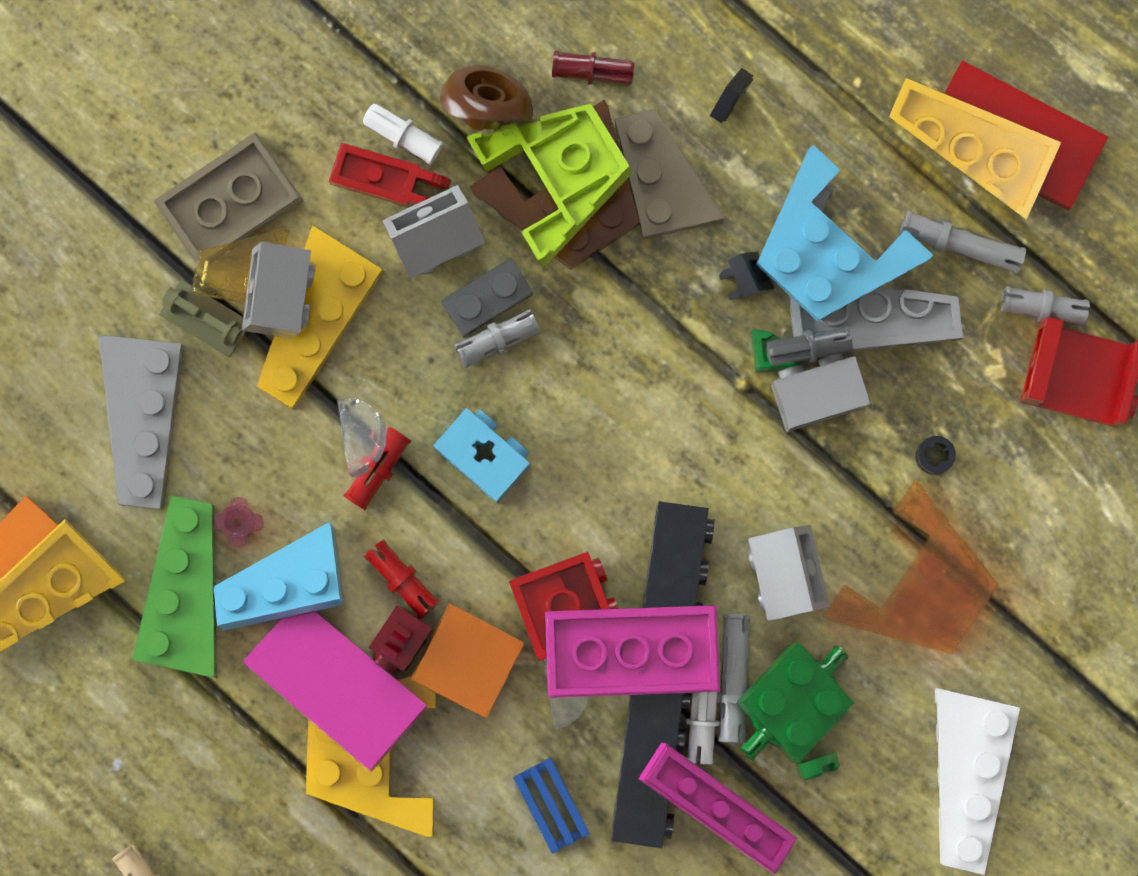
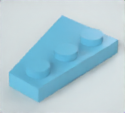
M331 522L215 585L213 588L217 626L222 631L344 605L335 528Z

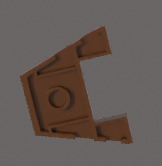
M602 100L593 108L619 148L608 105L605 100ZM501 166L470 186L474 196L481 201L483 200L496 210L501 217L514 224L521 231L559 209L547 188L524 201ZM628 179L554 258L572 270L639 226L640 221Z

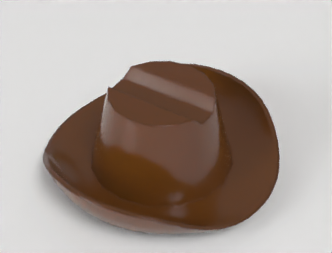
M469 65L459 68L447 78L440 92V102L444 110L454 117L463 118L466 125L477 131L484 129L497 131L501 129L505 121L529 120L533 116L532 100L524 86L509 74L491 66Z

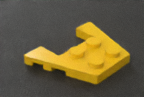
M411 676L397 680L424 702L427 708H436L437 693L410 680ZM308 719L306 794L425 837L434 836V797L390 796L391 751L372 772H369Z

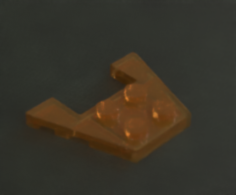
M915 480L911 483L892 513L925 534L928 539L882 608H879L847 585H843L823 617L833 622L952 655L999 584L969 545L961 539L950 525L948 518L941 509H938L929 498L923 486Z

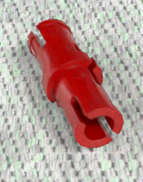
M390 426L370 458L365 456L361 462L364 467L347 493L343 495V497L364 511L384 480L389 481L393 473L390 471L408 444L411 443L410 439ZM386 453H388L382 464L379 466L380 462L382 461ZM377 469L376 473L374 474V476L372 477V479L370 480V482L366 485V483L368 482V480L370 479V477L372 476V474H373V473L375 472V470Z
M384 539L375 546L386 560L383 561L373 549L364 558L389 583L387 588L392 594L397 592L417 614V617L422 619L429 612L419 602L418 598H422L431 610L438 605L439 599H436L415 576L417 571L412 565L407 567L388 546L387 542Z

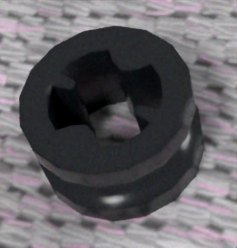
M932 436L919 444L915 453V460L923 472L938 475L947 471L953 465L956 452L953 444L948 439L942 436ZM937 444L943 448L940 453H946V460L938 462L934 467L928 463L931 459L930 457L925 459V450H931Z

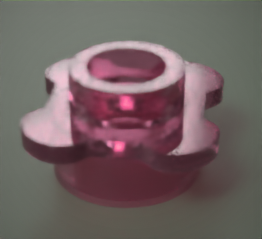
M235 497L231 500L230 506L224 509L222 513L215 515L213 525L217 530H222L229 537V542L232 546L242 547L246 544L247 537L250 534L263 528L264 519L261 515L254 514L248 508V502L245 498ZM241 518L242 525L236 526L235 520Z

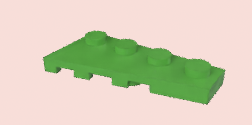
M171 495L132 660L217 678V663H215V598L213 588L216 585V582H214L215 506L213 504Z

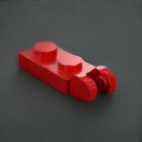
M340 143L329 178L330 185L408 208L409 205L414 206L431 198L414 193L417 181L436 189L445 190L449 189L451 183L449 178L421 169L420 165L346 143Z

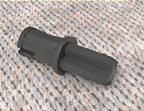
M847 326L812 333L811 330H805L804 335L769 341L767 343V357L770 364L776 366L803 360L815 363L819 357L851 353L853 349L852 339L835 342L845 340L851 333Z

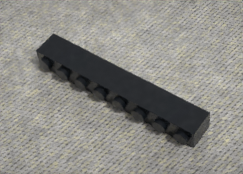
M658 501L642 608L703 606L702 602H696L698 585L706 586L709 561L702 560L704 543L712 544L715 519L707 518L709 508ZM691 693L630 695L610 836L611 841L662 848L663 839L671 840L675 814L667 813L669 800L640 781L639 777L661 743L668 744L674 750L683 754L686 729L679 728L681 711L689 712Z

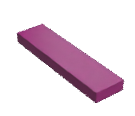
M661 743L639 777L640 781L770 873H777L798 839L668 744Z

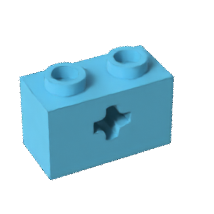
M466 408L433 447L498 504L531 467L530 463L525 459L529 452L514 438L510 437L505 442L494 432L498 425L479 409L474 415ZM479 444L484 448L490 444L494 446L492 453L495 459L492 462L487 459H483L480 463L476 461L478 453L475 448Z

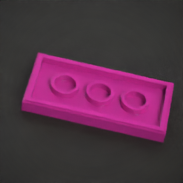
M717 605L545 612L548 698L720 692Z
M315 611L282 618L243 661L245 666L369 772H372L427 709V705Z

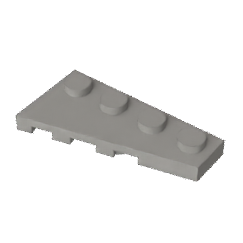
M881 286L819 321H816L789 296L793 337L804 335L805 330H811L812 333L847 326L851 335L847 336L845 340L835 342L852 339V351L959 341L963 339L959 298L957 296L907 289L903 291L882 288Z
M99 335L118 504L163 510L184 346L180 343Z

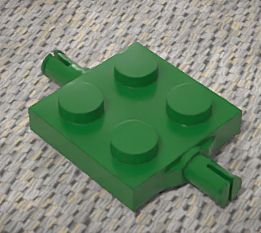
M792 642L736 703L749 715L756 729L752 737L740 747V750L746 753V757L750 760H755L756 756L769 743L778 747L792 763H800L854 704L849 696L838 686L833 676V673L849 658L847 653H842L844 650L841 647L835 645L820 662L815 660L799 642Z

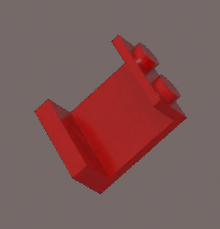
M1046 317L1038 326L1020 403L1116 428L1126 424L1127 419L1132 420L1138 406V395L1134 394L1138 379V340L1128 345L1063 328V320Z

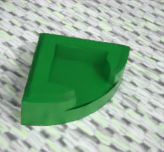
M751 330L755 372L785 370L798 366L797 362L776 366L771 365L767 357V343L779 340L780 338L769 331Z
M836 751L795 763L799 777L804 780L822 776V773L835 771L840 766Z

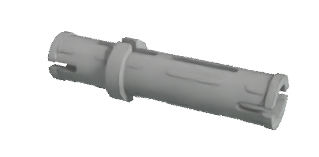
M909 210L906 211L904 215L905 220H902L899 236L903 231L907 230L918 241L932 245L934 251L942 252L945 249L1010 270L1016 274L1021 269L1019 263L1023 264L1026 255V248H1020L952 226V221L943 219L940 222L912 213Z
M723 614L721 695H717V703L720 704L718 742L746 743V712L736 702L747 691L750 615Z

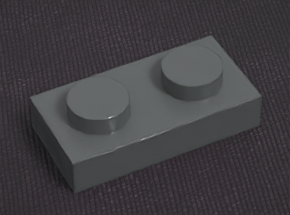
M510 258L441 300V303L464 338L533 296V291L513 259Z

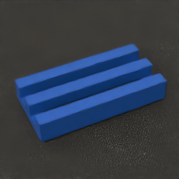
M551 757L513 777L552 854L590 834ZM546 769L578 829L570 833L540 772ZM531 777L563 837L557 841L525 780Z

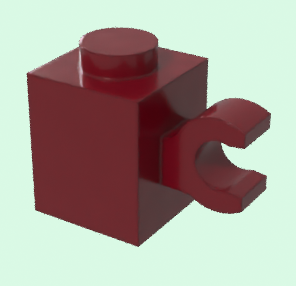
M396 605L368 648L377 653L373 660L387 671L394 674L396 669L399 668L407 672L435 629Z

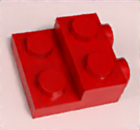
M588 551L509 581L538 661L547 658L545 612L619 609L614 597L606 600L601 587V583L608 580L600 558L591 560Z

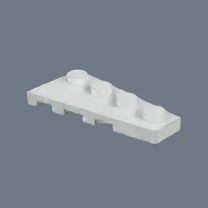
M935 688V703H937L936 742H938L939 767L937 768L940 799V808L938 809L940 864L985 875L1020 708Z

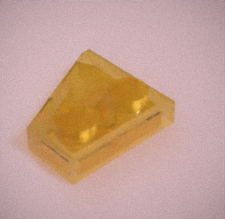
M279 229L199 251L191 293L245 304L252 249L261 241L286 246L289 230Z

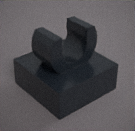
M758 251L741 253L727 260L731 268L723 270L719 274L720 280H725L734 276L738 283L737 290L728 294L729 300L762 296L775 289L770 277L756 265L760 257Z

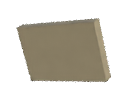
M257 132L154 200V203L200 270H203L303 202L302 197Z

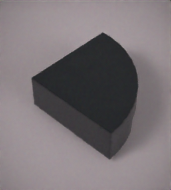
M741 68L725 87L710 116L721 124L723 121L725 122L733 112V108L743 93L745 94L754 75Z

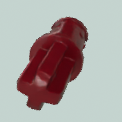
M554 51L552 77L587 80L588 85H592L593 81L630 85L633 81L635 66L634 62L629 60L596 57V52H592L590 56Z

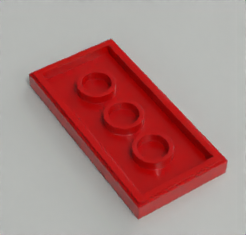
M962 60L944 94L1060 141L1061 144L1038 196L1069 211L1102 151L1108 136Z

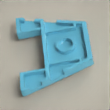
M812 145L803 159L802 165L756 265L816 321H819L915 267L924 264L933 254L907 230L903 231L876 261L812 203L818 194L840 172V169Z

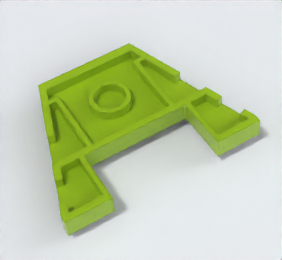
M591 103L540 116V121L517 127L516 123L501 126V131L487 135H482L481 132L466 137L486 172L525 151L559 209L521 231L542 267L547 265L633 173Z

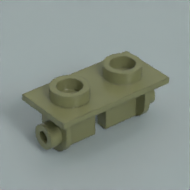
M180 280L175 289L170 287L163 297L162 301L166 304L159 314L161 317L226 356L231 357L246 331H242L243 317L182 280Z

